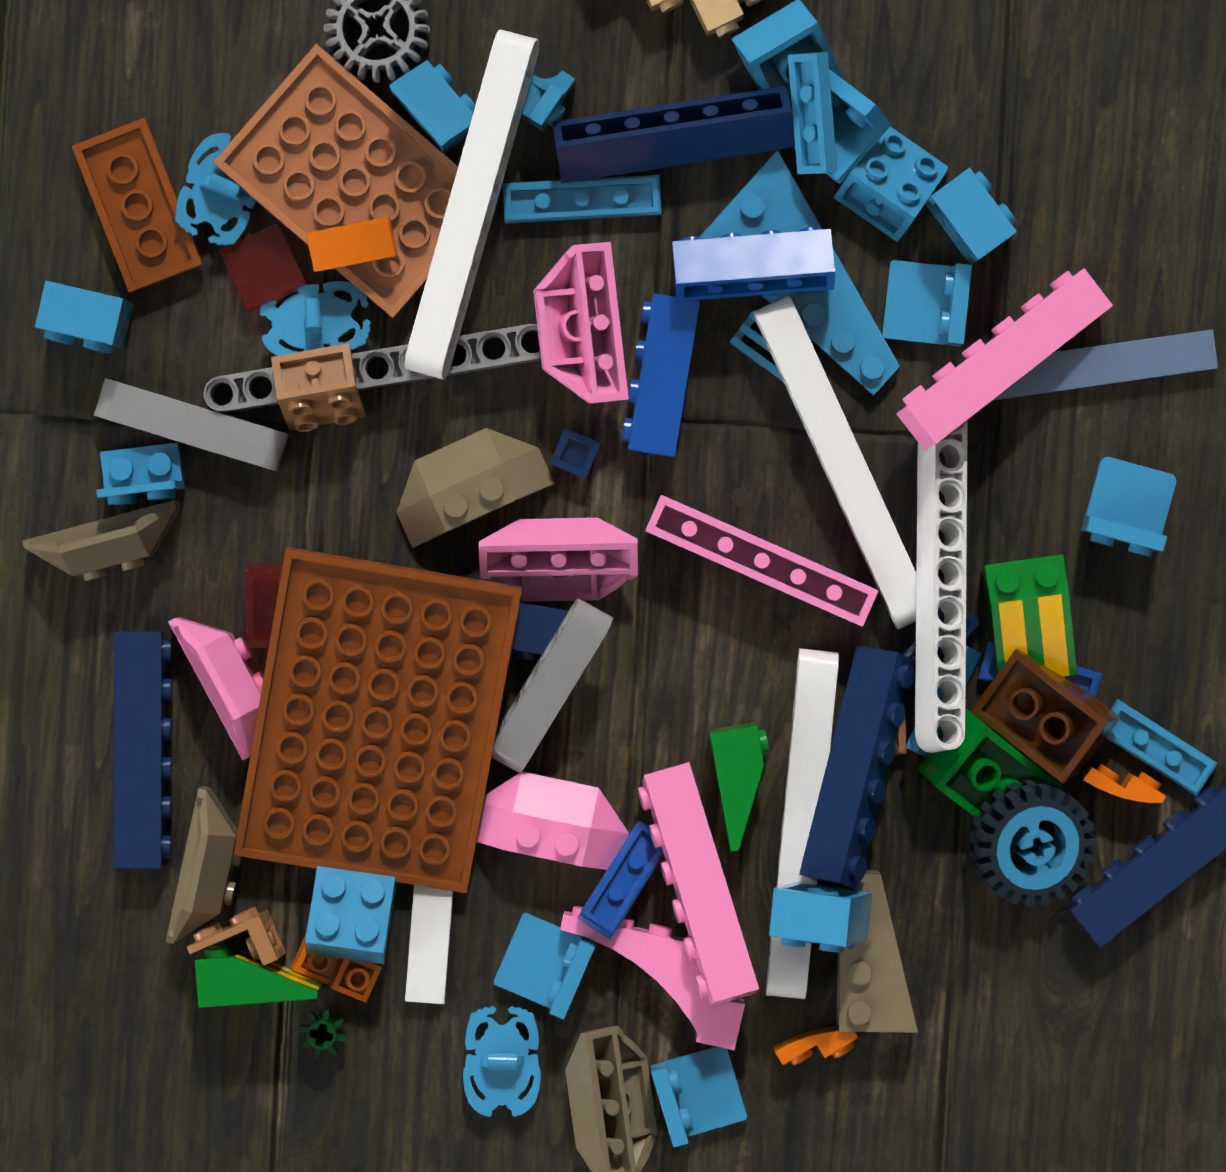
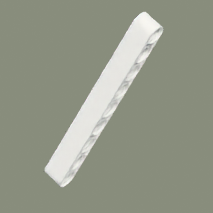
M499 30L495 36L404 362L406 370L442 380L448 375L539 53V39L505 30Z
M788 295L753 311V315L895 627L899 630L916 622V572L795 305Z
M968 420L926 451L918 443L915 738L919 747L929 753L956 749L962 744L965 737ZM940 452L945 457V466L940 462ZM939 490L945 497V505L939 499ZM939 529L944 534V544L939 539ZM939 569H941L944 574V584L939 579ZM938 608L944 613L943 623L938 617ZM938 647L943 651V662L938 657ZM938 686L943 691L944 697L942 702L937 695ZM938 726H940L943 731L942 742L939 740L937 736Z
M799 648L775 888L795 882L817 885L816 881L799 875L830 753L839 652ZM771 936L766 996L805 999L811 943H805V947L786 946L781 944L782 938Z

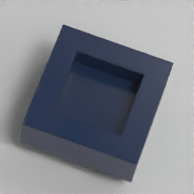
M564 428L550 465L586 479L601 442Z

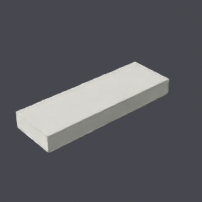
M414 885L405 1001L433 1004L445 1003L453 891Z

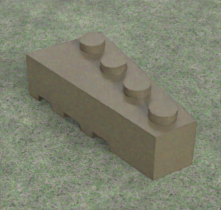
M866 870L863 879L860 880L858 890L872 892L868 940L856 943L852 949L844 948V952H837L836 1026L839 1032L918 1033L882 877L878 870Z

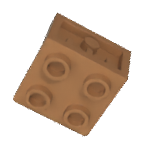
M349 343L271 357L276 397L289 430L307 432L316 429L318 425L329 423L347 425L355 422L357 418L366 416L365 408L356 385Z
M256 907L234 915L233 918L229 919L231 925L223 929L220 922L198 931V933L193 935L195 941L187 946L189 954H192L248 929L250 934L246 938L248 949L254 960L260 958L263 966L278 960L286 953L269 910L258 913Z

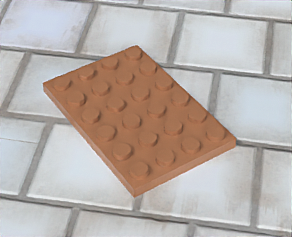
M315 44L213 162L217 168L232 181L240 185L247 194L307 245L306 233L310 231L390 216L398 255L334 269L392 319L427 280L458 166L317 44Z

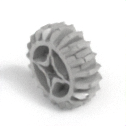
M333 0L336 5L341 7L340 11L327 9V17L336 20V23L325 24L324 31L325 33L336 34V36L329 38L326 41V46L329 49L340 47L332 58L337 62L348 58L344 68L350 73L356 66H359L357 78L361 81H364L368 70L372 71L374 83H380L381 71L386 70L390 81L396 80L393 68L399 65L404 74L408 73L410 69L405 63L407 58H410L417 64L421 61V57L413 51L414 48L426 50L428 47V43L425 40L418 38V35L430 34V26L418 24V22L428 18L427 10L414 12V9L422 3V0H389L388 5H384L375 13H369L357 7L368 0ZM400 8L405 11L409 19V34L406 42L402 41L392 31V24ZM349 16L362 27V34L357 41L358 45L354 51L348 46L345 36V28ZM378 20L383 21V27L389 38L385 35L382 37L376 35V38L370 37L371 31L366 21L370 24L373 21H376L377 24ZM380 45L397 51L396 54L386 59L370 60L364 58L367 53L370 54L375 47Z

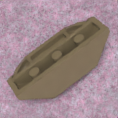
M485 428L415 460L396 513L412 548H415L551 486L555 482L538 447Z
M172 500L26 539L22 543L24 549L69 575H83L86 582L108 576L106 568L121 565L122 571L145 566L144 558L154 556L181 506L179 500Z
M201 786L197 791L166 943L174 944L219 915L224 910L225 905L231 906L234 899L236 883L230 882L233 866L240 867L242 861L241 856L234 855L238 829L210 787Z
M615 1025L582 1032L565 1072L576 1149L591 1172H643L642 1169L650 1156L658 1135L648 1060L639 1047L623 1034V1030Z

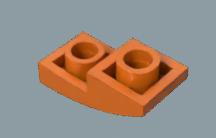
M390 216L306 233L314 272L398 255Z
M1099 764L1097 769L1086 765L1079 776L1080 779L1100 790L1128 800L1163 803L1167 797L1158 791L1162 784L1143 772L1140 773L1138 778L1128 773L1121 785L1116 783L1120 776L1102 764Z
M305 934L291 965L292 970L325 983L333 990L366 1003L382 966L377 963L306 954Z
M837 1026L824 1027L791 1037L775 1045L774 1051L782 1065L791 1061L792 1065L801 1063L813 1054L811 1048L816 1045L824 1058L831 1054L834 1058H838L855 1047L853 1041L858 1039L856 1032H839Z

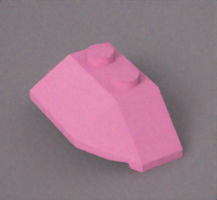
M611 242L572 245L533 290L542 369L589 404L628 400Z
M599 518L518 519L479 541L480 579L522 587L521 602L576 601L578 598L582 601L600 600L618 589L627 580L631 581L638 576V542L634 536Z
M180 617L168 621L241 759L249 758L264 677L260 671L256 674L252 671L247 661L252 658V655L242 637L235 639L233 633Z
M522 771L484 796L476 842L510 852L581 867L607 870L628 837L629 832L599 787Z

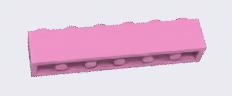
M1085 268L1074 276L1069 271H1066L1050 284L1054 291L1043 299L1040 293L1035 295L1020 307L1025 313L1020 318L1014 321L1008 316L991 330L995 335L993 339L986 344L981 339L977 340L962 352L966 360L957 367L949 362L932 375L936 383L925 391L922 385H920L902 399L906 406L896 414L924 451L940 442L1113 306Z
M663 495L660 496L645 530L652 535L862 627L879 591Z
M684 763L644 775L642 779L643 787L638 788L640 802L644 811L651 810L655 823L649 825L651 838L655 848L662 846L666 861L660 863L666 885H674L677 899L672 900V905L678 923L685 922L689 937L684 938V945L689 960H696L701 975L695 976L701 999L708 998L710 1006H715L755 994L759 990V986L690 763Z

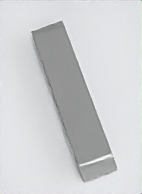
M107 378L104 380L94 412V416L276 472L278 471L289 435Z
M579 598L576 599L498 726L491 758L519 773L522 772L606 636L613 620L612 616Z

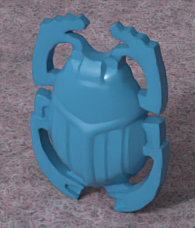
M217 133L205 138L196 148L190 159L186 182L194 184L192 189L187 186H183L177 200L175 222L179 223V226L184 228L185 232H190L192 236L198 233L197 229L192 227L191 224L209 223L214 228L215 233L220 235L219 237H209V242L226 246L228 244L234 245L247 226L250 212L243 211V205L252 209L256 200L213 164L214 160L230 143L231 138L228 133ZM213 147L219 148L215 153L208 155L200 165L197 164L201 155ZM188 199L193 200L196 214L194 219L189 217L186 212ZM233 217L238 219L236 226L231 231L221 230L222 225L226 224L228 220Z
M342 281L324 283L325 293H319L318 284L306 285L305 283H299L277 289L264 299L260 307L259 314L267 316L272 321L271 325L273 327L267 335L262 336L263 343L276 356L297 352L283 347L279 343L281 339L288 345L304 349V351L324 348L323 344L329 343L330 346L349 343L351 350L366 345V340L369 338L368 333L371 330L369 327L371 322L368 319L364 320L363 327L360 329L359 324L352 319L351 315L357 306L358 299L362 307H368L367 296L352 283ZM299 292L285 300L279 308L276 307L279 300L288 294ZM334 292H347L351 295L352 301L346 302L343 299H339L334 296ZM355 329V335L351 340L338 342V339L344 334Z
M511 1006L508 1009L509 1013L516 1014L518 1017L511 1018L505 1025H499L493 1018L486 1017L489 1014L495 1013L497 1010L495 1007L478 1009L470 1015L465 1037L466 1050L476 1049V1056L466 1055L465 1068L463 1070L464 1090L468 1102L475 1111L484 1116L490 1117L492 1111L498 1105H506L512 1111L514 1117L520 1116L527 1112L536 1102L540 1089L541 1071L538 1055H528V1049L538 1050L539 1035L534 1014L528 1012L527 1009L522 1010L520 1007L515 1008ZM488 1022V1028L485 1030L484 1035L480 1040H476L475 1033L477 1027L481 1023ZM516 1022L526 1025L529 1032L528 1040H524L520 1035L519 1030L516 1028ZM471 1075L474 1076V1081L480 1092L486 1097L484 1100L478 1097L474 1091L470 1080ZM533 1075L534 1080L527 1096L520 1100L518 1097L526 1089L530 1076Z

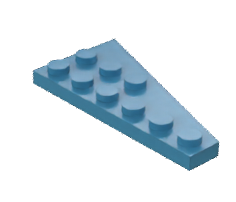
M777 150L704 231L700 238H720L729 233L747 236L760 235L768 230H777L785 233L798 232L807 227H817L821 230L822 228ZM833 249L835 265L834 289L761 296L771 304L789 295L810 340L866 391L874 396L900 365Z

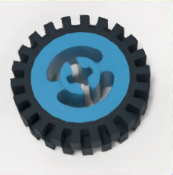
M1022 780L1023 786L1021 787L1015 782L1006 785L1009 791L1006 794L1000 790L993 793L992 796L996 801L992 805L986 801L982 804L980 808L985 811V814L982 818L977 815L974 817L972 823L977 827V832L970 831L969 840L974 844V847L969 848V853L976 861L973 863L976 872L981 875L980 878L999 896L1005 897L1009 902L1016 905L1020 901L1026 907H1034V901H1037L1042 906L1050 904L1049 897L1051 896L1058 901L1065 898L1066 896L1062 890L1066 887L1074 891L1079 886L1074 881L1077 875L1084 879L1086 878L1089 871L1083 867L1084 863H1093L1095 857L1089 851V847H1096V838L1090 834V832L1095 831L1093 822L1087 818L1089 814L1086 809L1062 788L1056 785L1052 786L1046 781L1039 780L1038 784H1036L1032 780ZM1046 820L1052 823L1055 834L1054 839L1039 826L1041 821ZM1011 841L1016 844L1011 846L1012 849L1026 861L1022 866L1013 864L1011 860Z

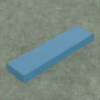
M659 175L594 178L562 183L561 180L503 183L505 224L661 215Z

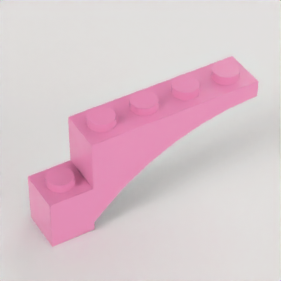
M573 906L572 912L564 910L560 930L587 937L613 949L653 977L677 1002L696 1030V1042L735 1050L745 1007L744 1000L738 998L710 1006L708 998L701 999L695 976L701 975L697 961L689 960L684 945V938L672 935V928L650 924L649 930L633 926L635 920L624 917L609 940L577 919L583 907Z

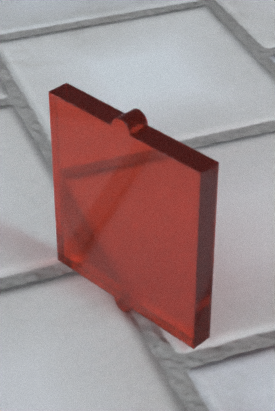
M278 223L253 235L246 233L244 239L219 250L248 312L273 300L280 302L282 296L307 285Z

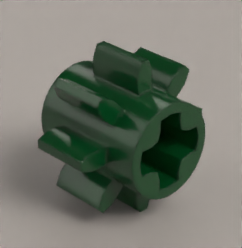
M327 1008L323 1016L317 1017L316 1013L311 1010L308 1013L311 1025L303 1024L298 1027L300 1032L307 1033V1039L304 1040L301 1047L306 1048L310 1045L316 1049L315 1058H318L322 1050L326 1049L333 1055L337 1054L338 1050L334 1044L335 1040L346 1041L347 1039L346 1034L339 1032V1026L342 1025L345 1019L339 1018L335 1021L330 1017V1008ZM321 1024L327 1025V1032L333 1034V1036H328L325 1042L319 1041V1034L313 1032Z

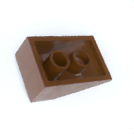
M1019 649L1014 650L971 710L973 714L1062 784L1078 777L1121 718L1092 694Z

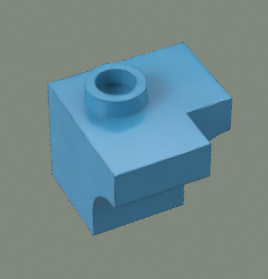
M563 70L558 75L547 79L539 78L533 74L521 118L542 132L547 125L553 128L552 122L559 121L566 111L562 103L576 84L575 78Z

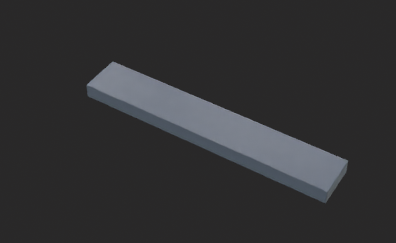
M1213 329L1053 352L992 401L1217 369L1218 362Z

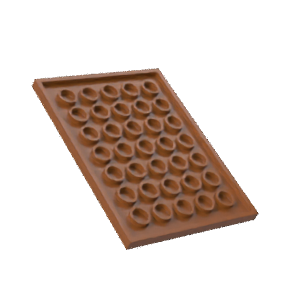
M286 547L234 855L314 869L320 866L392 876L396 878V882L467 893L522 587Z

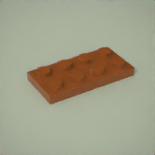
M145 117L72 146L130 294L204 265L191 233L185 232L184 228H181L179 223L175 222L178 198Z

